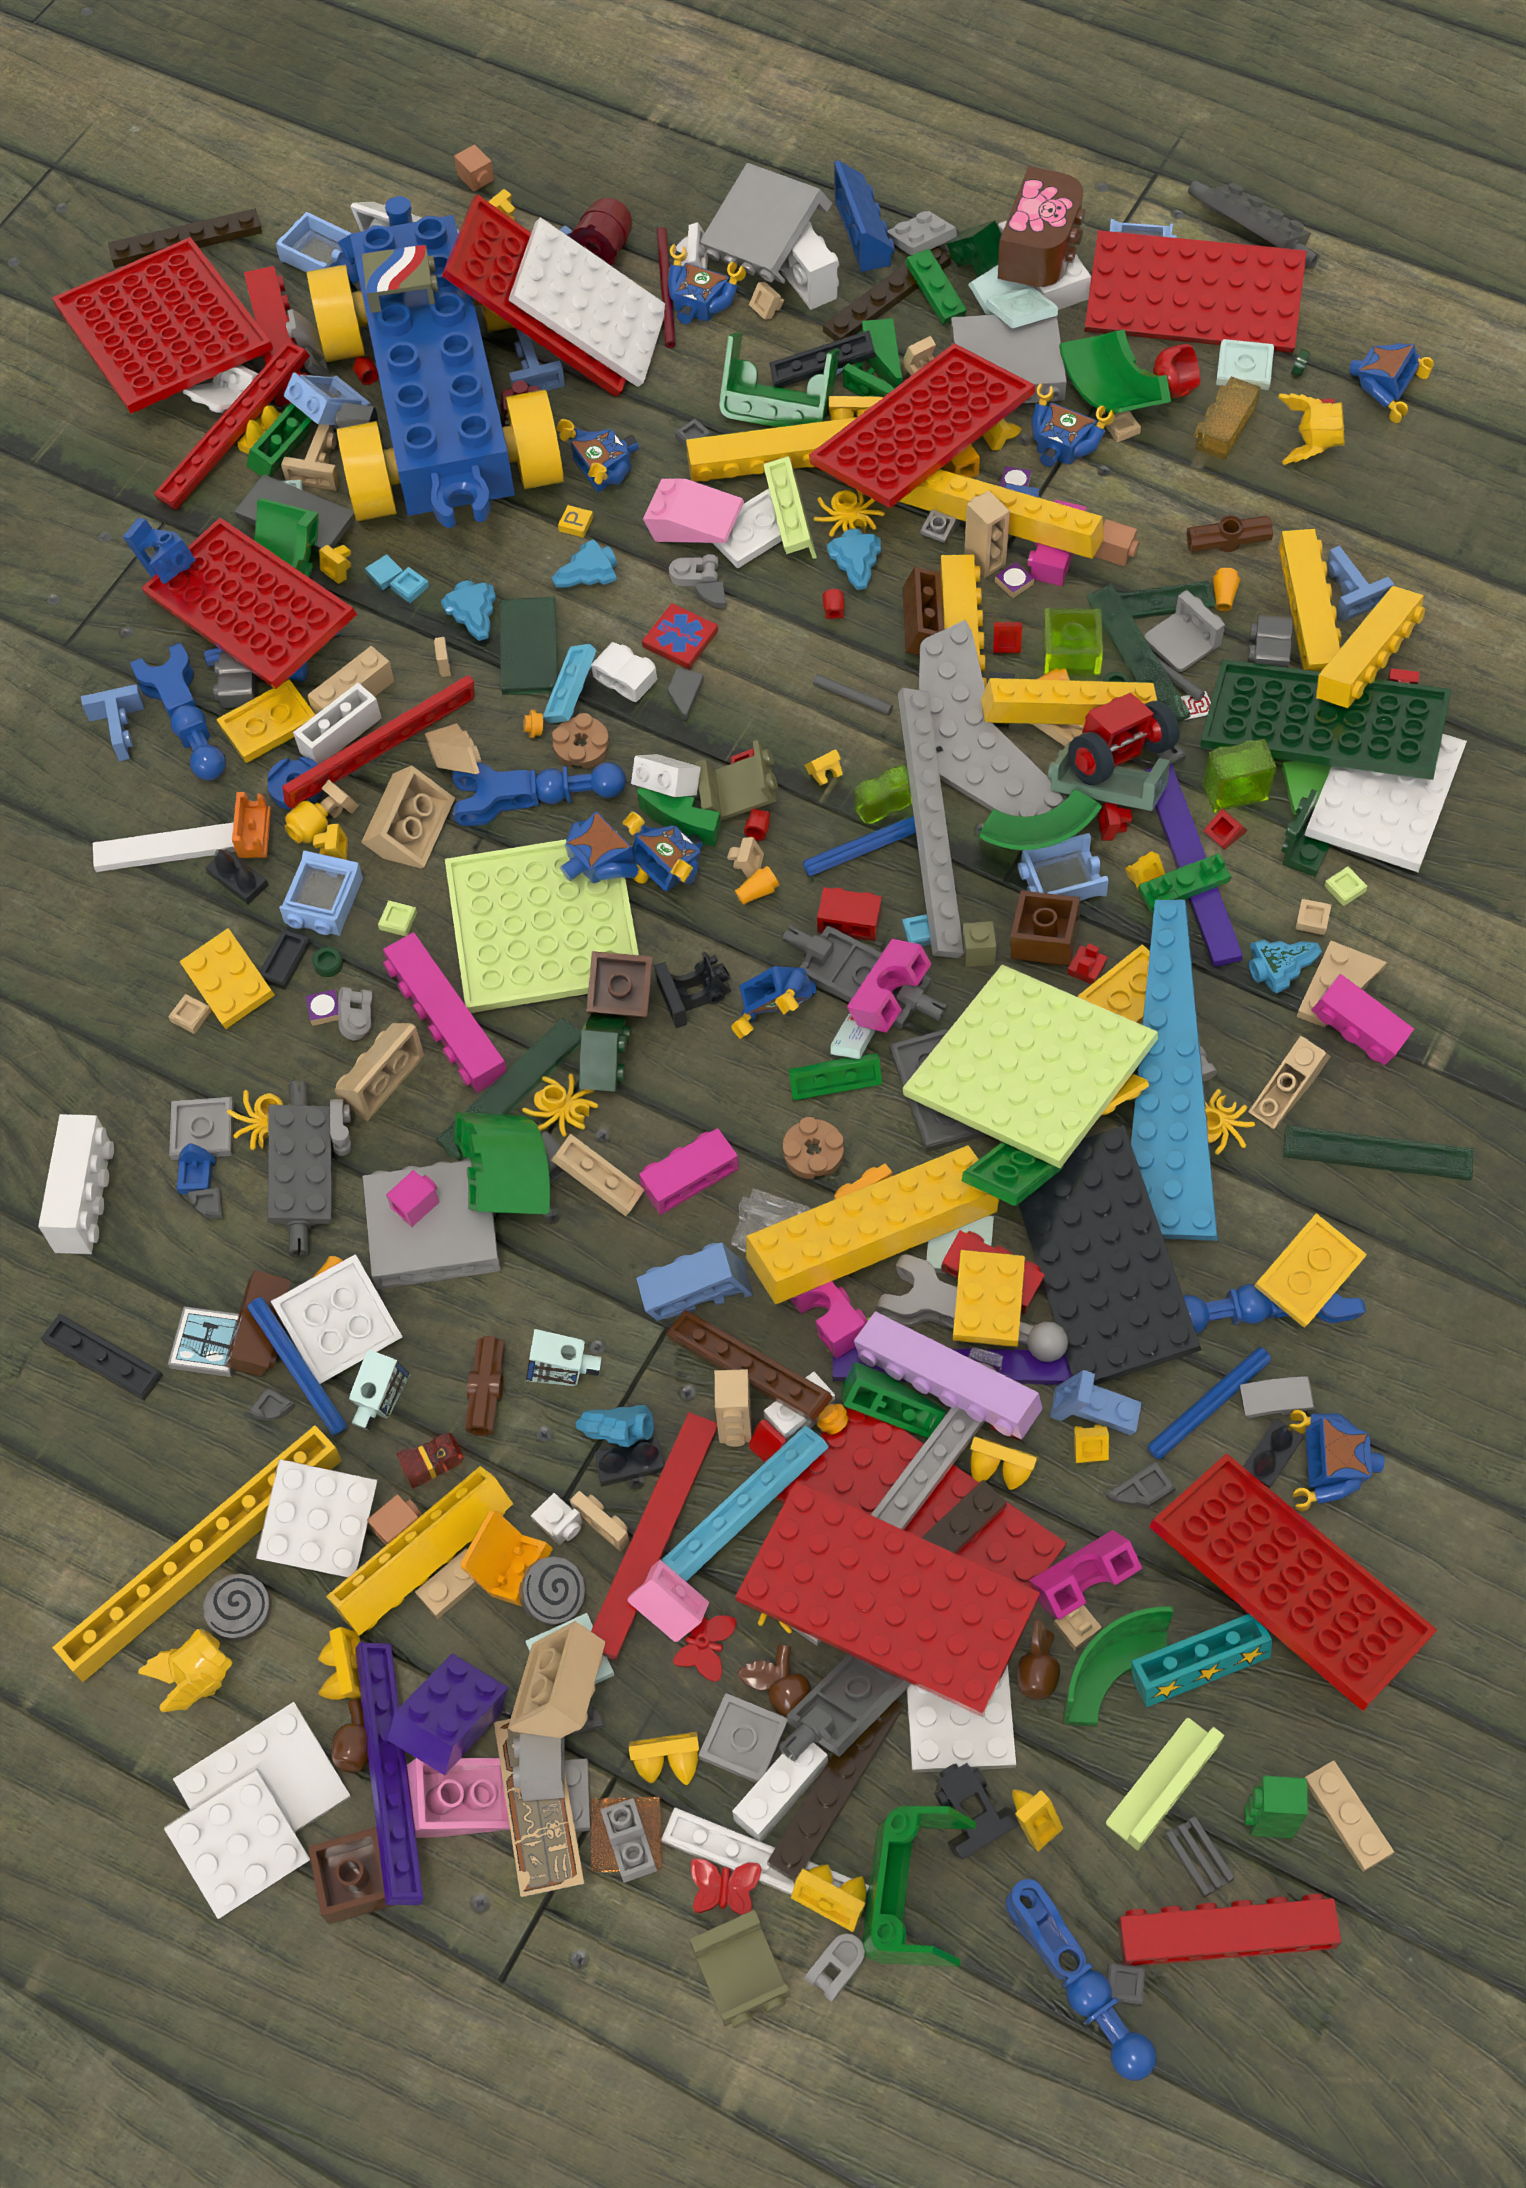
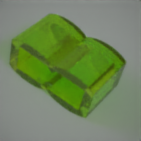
M905 765L891 767L884 771L880 777L867 779L855 788V811L865 824L877 822L883 819L889 811L901 810L912 803L908 769Z

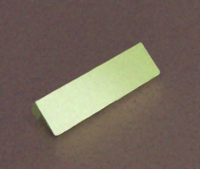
M789 456L763 464L786 554L809 547L812 558H817L797 478Z
M1186 1718L1107 1819L1106 1826L1138 1851L1220 1746L1225 1735L1215 1727L1208 1733L1190 1718Z

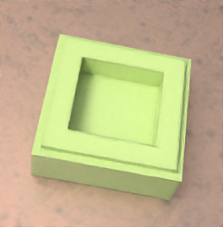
M1349 866L1326 880L1324 885L1343 906L1365 893L1368 887Z
M388 900L378 923L379 929L407 936L417 914L416 907Z

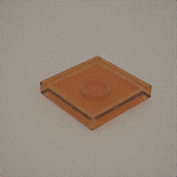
M660 1796L635 1797L634 1801L656 1869L660 1870L662 1869ZM631 1798L591 1799L592 1872L620 1871L600 1809Z

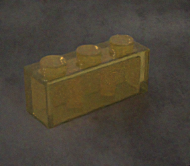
M1232 376L1225 386L1221 385L1216 396L1217 401L1215 404L1211 403L1206 411L1204 423L1200 421L1194 433V437L1197 438L1196 450L1226 460L1257 407L1261 387Z

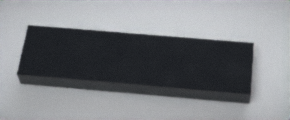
M868 330L770 362L774 386L782 388L812 378L817 374H824L826 355L835 348L840 349L837 369L845 367L848 363L853 365L876 357L870 331Z
M60 1313L40 1338L44 1344L143 1401L146 1400L163 1376L160 1370Z

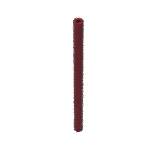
M659 227L657 229L661 295L662 302L665 303L663 319L665 346L667 348H674L676 342L673 304L668 288L670 266L667 230L664 227Z

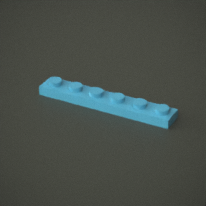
M806 1425L801 1428L671 1550L662 1561L683 1580L687 1581L828 1448L824 1439Z

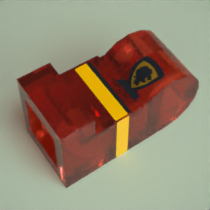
M452 1433L442 1434L431 1442L420 1445L410 1451L406 1448L396 1453L412 1489L451 1470L464 1460V1455Z

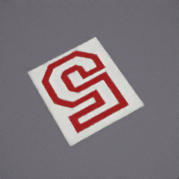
M1204 691L1205 695L1200 701H1197L1190 695L1174 698L1182 721L1208 714L1211 702L1206 691Z

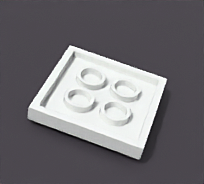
M356 1254L271 1301L301 1357L319 1384L364 1360L368 1349L378 1352L402 1338L401 1333Z
M279 1460L256 1559L344 1577L351 1576L358 1567L377 1480Z
M1008 1665L983 1717L913 1684L907 1688L912 1773L942 1772L947 1767L956 1763L959 1767L968 1763L972 1770L976 1767L979 1770L1016 1767Z
M257 1769L164 1826V1830L218 1919L310 1860V1857Z

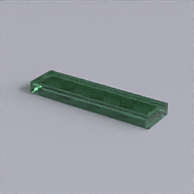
M1209 580L1101 595L1099 601L1105 623L1175 614L1178 595L1186 590L1194 597H1198L1207 609H1212L1215 605Z

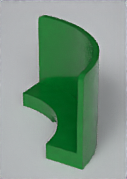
M1125 329L1060 343L1061 357L1073 385L1081 396L1098 409L1100 406H1104L1107 413L1111 410L1113 413H1119L1171 402L1167 375H1155L1146 369L1140 370L1135 365L1137 360L1129 347Z
M259 498L257 501L254 541L310 578L314 563H310L309 558L311 546H317L318 512Z
M1074 788L1061 804L1039 815L1015 816L994 808L981 828L978 837L991 844L1009 849L1034 850L1046 848L1077 834L1088 825L1102 806L1099 802Z
M456 1112L454 1143L459 1146L464 1158H470L472 1167L467 1168L468 1209L477 1212L547 1214L550 1209L548 1161L542 1135L534 1120L523 1115Z
M1173 1607L1146 1608L1122 1616L1106 1626L1090 1641L1074 1669L1064 1707L1062 1725L1097 1727L1100 1706L1106 1693L1120 1676L1131 1671V1661L1167 1647V1630L1173 1616Z

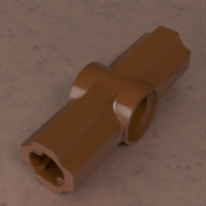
M1227 515L1219 523L1187 528V545L1191 552L1219 548L1224 552H1233L1239 548L1240 544L1272 540V520L1270 516L1240 519L1234 515Z
M484 1336L477 1339L473 1371L469 1372L467 1380V1398L469 1402L465 1430L466 1433H471L475 1436L487 1437V1435L494 1434L498 1401H501L503 1395L504 1377L502 1366L505 1342L494 1336Z

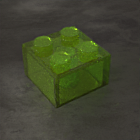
M1045 608L1043 621L1044 674L1055 668H1058V670L1065 668L1067 674L1100 675L1103 657L1101 609Z
M1265 739L1250 740L1240 745L1227 748L1220 747L1209 752L1203 788L1214 813L1219 812L1221 809L1227 810L1269 800L1276 765Z

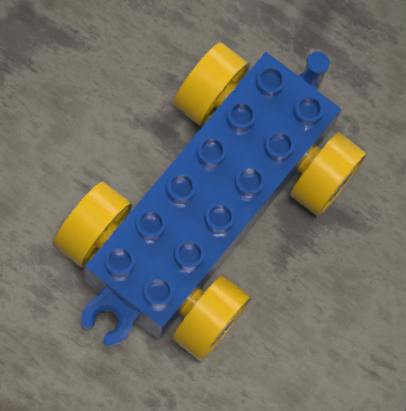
M396 196L390 198L385 204L390 227L377 225L363 232L350 234L361 291L352 292L346 264L307 271L312 304L326 362L364 356L365 351L360 328L369 326L393 448L383 449L377 421L337 429L341 457L356 521L397 514L392 486L401 484L408 516L433 511L439 523L447 528H451L456 524L452 507L471 504L475 520L482 522L486 520L491 511V500L515 495L510 463L517 462L524 489L564 482L559 445L546 389L505 397L510 426L502 427L474 306L481 305L487 332L514 328V326L441 276L458 236L454 215L444 217L426 216L417 222H413L410 201L406 197ZM426 245L428 256L433 255L436 272L431 273V276L436 275L439 292H434L435 304L430 305L427 289L380 295L381 312L371 313L366 293L362 254Z

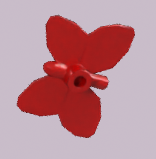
M727 1615L714 1616L710 1620L703 1617L702 1622L689 1632L691 1636L685 1638L688 1645L678 1651L673 1658V1663L680 1667L696 1666L698 1673L705 1679L712 1682L719 1681L723 1670L720 1657L713 1650L721 1652L723 1645L715 1642L726 1640L734 1632L737 1623L736 1619Z
M694 1858L691 1861V1875L694 1883L700 1888L694 1898V1912L702 1913L712 1910L718 1903L721 1909H724L728 1904L732 1911L739 1915L750 1912L752 1901L749 1892L756 1887L760 1879L761 1865L755 1862H747L736 1867L731 1876L730 1868L723 1867L720 1876L714 1864L706 1859Z

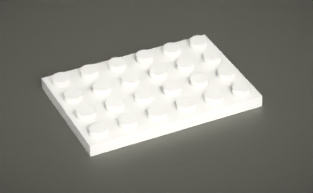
M540 217L534 224L508 300L639 387L644 383L664 319L665 303Z
M1443 734L1434 780L1332 766L1308 823L1305 836L1419 872L1467 741Z

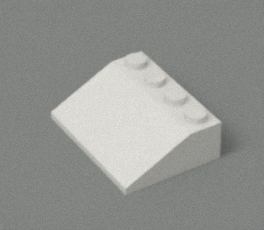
M294 1702L173 1778L191 1810L257 1769L295 1833L351 1798L348 1790Z

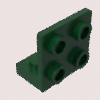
M1314 789L1311 790L1308 798H1301L1296 810L1298 815L1295 820L1291 819L1285 833L1287 837L1281 852L1285 853L1282 865L1316 877L1331 844L1305 836L1318 792Z

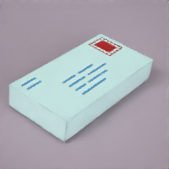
M848 1014L831 1043V1054L860 1059L876 1030L858 1026L852 1015Z

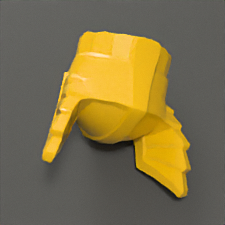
M1293 393L1290 395L1279 394L1278 398L1291 411L1304 412L1298 430L1307 444L1293 449L1282 461L1284 465L1293 461L1296 463L1302 459H1307L1310 456L1322 453L1327 448L1345 445L1342 402L1334 404L1322 403L1319 399L1306 397L1303 394L1300 396Z
M201 1628L197 1629L180 1648L160 1651L157 1656L147 1660V1664L139 1669V1674L156 1678L168 1684L173 1682L177 1684V1687L160 1704V1711L163 1713L187 1710L198 1699L214 1695L216 1690L222 1686L221 1682L226 1675V1671L231 1667L232 1661L218 1649L220 1642L211 1633Z

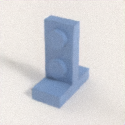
M516 330L518 342H514L517 357H522L523 361H520L522 370L509 373L511 388L512 384L516 381H525L528 387L538 386L540 390L546 389V391L564 387V374L560 360L539 365L530 337L520 330Z
M1340 546L1330 549L1326 563L1327 573L1336 580L1344 595L1339 600L1336 612L1337 617L1341 622H1344L1374 609L1389 589L1394 586V583L1389 577L1368 584Z
M137 685L81 696L82 706L89 722L108 718L111 742L118 761L130 759L128 747L133 745L129 730L125 731L124 725L129 724L127 713L144 710L143 700Z
M1082 1370L1055 1387L1050 1412L1051 1418L1062 1421L1071 1415H1075L1128 1435L1136 1432L1141 1402L1093 1385L1094 1373Z

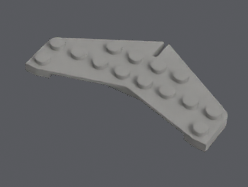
M966 620L924 639L920 645L919 690L928 691L936 752L941 751L937 753L940 780L991 811L995 808L1015 816L1039 815L1061 804L1067 798V795L1051 791L1052 780L1048 779L993 723L985 722L981 704V697L985 687L972 630Z

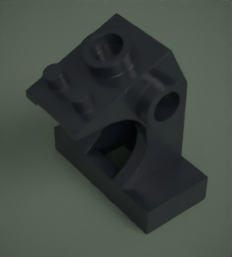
M702 952L703 960L694 966L695 971L682 976L670 974L666 962L654 965L656 982L675 1028L687 1025L685 1011L709 1003H719L725 998V995L732 991L728 980L731 979L730 974L723 963H717L718 959L715 955L710 957L706 952ZM700 984L703 985L704 989L702 991L688 995L686 989Z
M956 1763L947 1767L939 1774L940 1778L936 1780L937 1787L934 1794L940 1806H950L966 1816L960 1802L974 1794L983 1809L982 1813L972 1818V1820L976 1821V1829H961L962 1834L947 1842L955 1856L964 1859L1020 1825L1015 1815V1810L1005 1807L998 1812L995 1811L983 1789L987 1786V1783L977 1767L972 1770L968 1763L960 1767Z

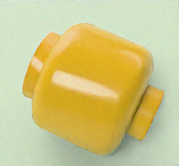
M302 801L286 815L285 830L297 843H312L314 835L324 833L327 830L328 822L326 817L328 813L317 802L313 804L309 801Z

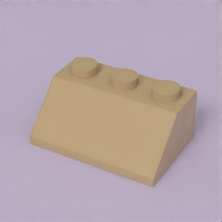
M412 765L392 774L361 843L383 859L417 868H424L455 797Z
M392 1023L386 1031L379 1033L374 1045L358 1057L352 1070L348 1074L343 1075L337 1082L335 1088L337 1098L343 1099L344 1105L350 1104L351 1111L367 1122L424 1057L416 1026L411 1023Z
M574 1621L533 1643L508 1729L518 1733L562 1738L574 1731L580 1730L588 1718L587 1710L590 1698L595 1691L594 1683L597 1672L603 1661L602 1653L605 1641Z

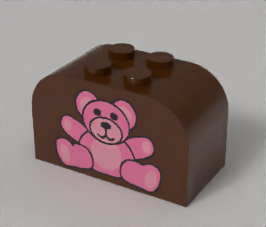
M1028 166L1000 238L997 279L1033 287H1047L1063 278L1068 264L1074 262L1076 255L1075 245H1080L1083 236V229L1080 228L1085 216V209H1082L1083 188L1076 178L1068 174Z

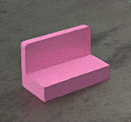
M661 1560L651 1567L645 1582L632 1592L627 1600L674 1642H678L702 1622L709 1604L707 1599Z

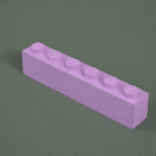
M876 1311L854 1340L859 1354L858 1357L866 1365L871 1367L876 1365L884 1369L892 1378L896 1380L904 1379L910 1382L919 1392L923 1394H928L929 1392L939 1397L941 1402L948 1407L955 1408L957 1406L965 1410L972 1419L978 1422L984 1420L994 1425L995 1429L1005 1436L1012 1434L1022 1440L1043 1409L1038 1392Z

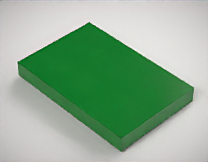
M1001 1142L963 1171L961 1181L1013 1206H1017L1062 1170L1064 1165L1058 1168L1009 1144Z

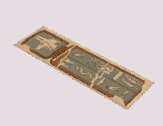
M510 1719L494 1722L520 1896L523 1897L584 1884L566 1775L565 1798L523 1801L520 1787L515 1788L513 1781V1767L519 1766V1758L514 1756L513 1740L514 1737L520 1736V1733L508 1729Z

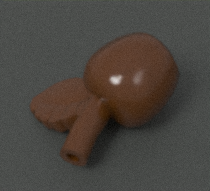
M1036 1619L1034 1622L1031 1644L1032 1653L1022 1656L1018 1663L1017 1682L1020 1692L1026 1697L1043 1700L1049 1698L1054 1693L1061 1670L1058 1661L1054 1657L1049 1656L1054 1634L1046 1630L1043 1622L1039 1619Z
M778 1645L776 1665L766 1660H757L746 1664L745 1667H741L737 1674L749 1687L760 1691L768 1690V1698L774 1710L780 1716L787 1718V1714L812 1689L808 1679L803 1674L793 1673L790 1675L789 1658L791 1646Z
M353 1699L348 1702L352 1723L341 1726L335 1732L331 1743L333 1764L345 1772H359L369 1763L367 1732L364 1726L362 1704L360 1699Z

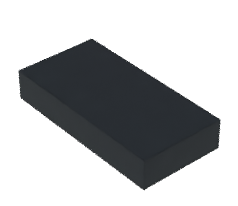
M286 929L282 930L259 971L267 984L286 990L311 944L310 937Z

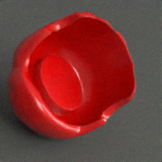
M1181 344L1169 347L1160 352L1156 357L1153 374L1167 375L1171 398L1186 396L1190 394V390L1200 385L1198 359L1192 345Z

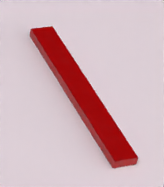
M288 340L155 491V497L177 510L244 433L249 420H255L264 407L272 401L291 379L293 372L296 373L310 357L307 350Z
M469 675L463 677L282 786L284 803L290 809L296 807L300 802L306 801L323 790L322 787L328 780L333 783L339 781L475 698L474 680Z
M690 1412L687 1414L592 1627L591 1632L605 1641L603 1656L613 1660H617L638 1612L627 1601L628 1597L645 1582L651 1567L662 1558L718 1430L717 1423Z

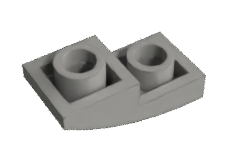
M293 309L288 310L290 322H286V328L290 338L295 337L298 346L312 347L324 356L317 329L299 312Z
M932 509L920 534L946 543L962 520Z
M1308 1376L1271 1379L1240 1385L1245 1416L1248 1419L1275 1413H1281L1284 1416L1291 1414L1294 1410L1307 1411L1315 1409Z
M634 1798L600 1809L623 1883L656 1872L657 1869Z

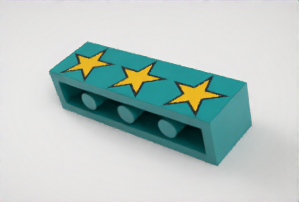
M1247 1614L1132 1660V1680L1147 1708L1271 1658L1272 1639L1267 1629L1252 1615Z

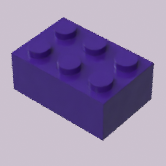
M451 1654L395 1711L388 1741L441 1774L446 1775L501 1715L508 1687L456 1655Z

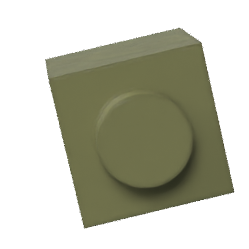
M993 921L964 923L962 942L965 967L995 965L996 940Z

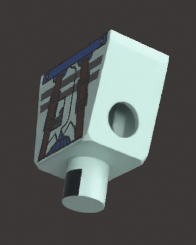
M534 1329L526 1381L575 1386L578 1383L580 1373L594 1376L599 1375L601 1357L583 1354L585 1341Z
M367 1350L349 1400L358 1407L352 1421L353 1425L369 1431L376 1415L386 1419L390 1416L410 1376V1373L397 1360L372 1350Z

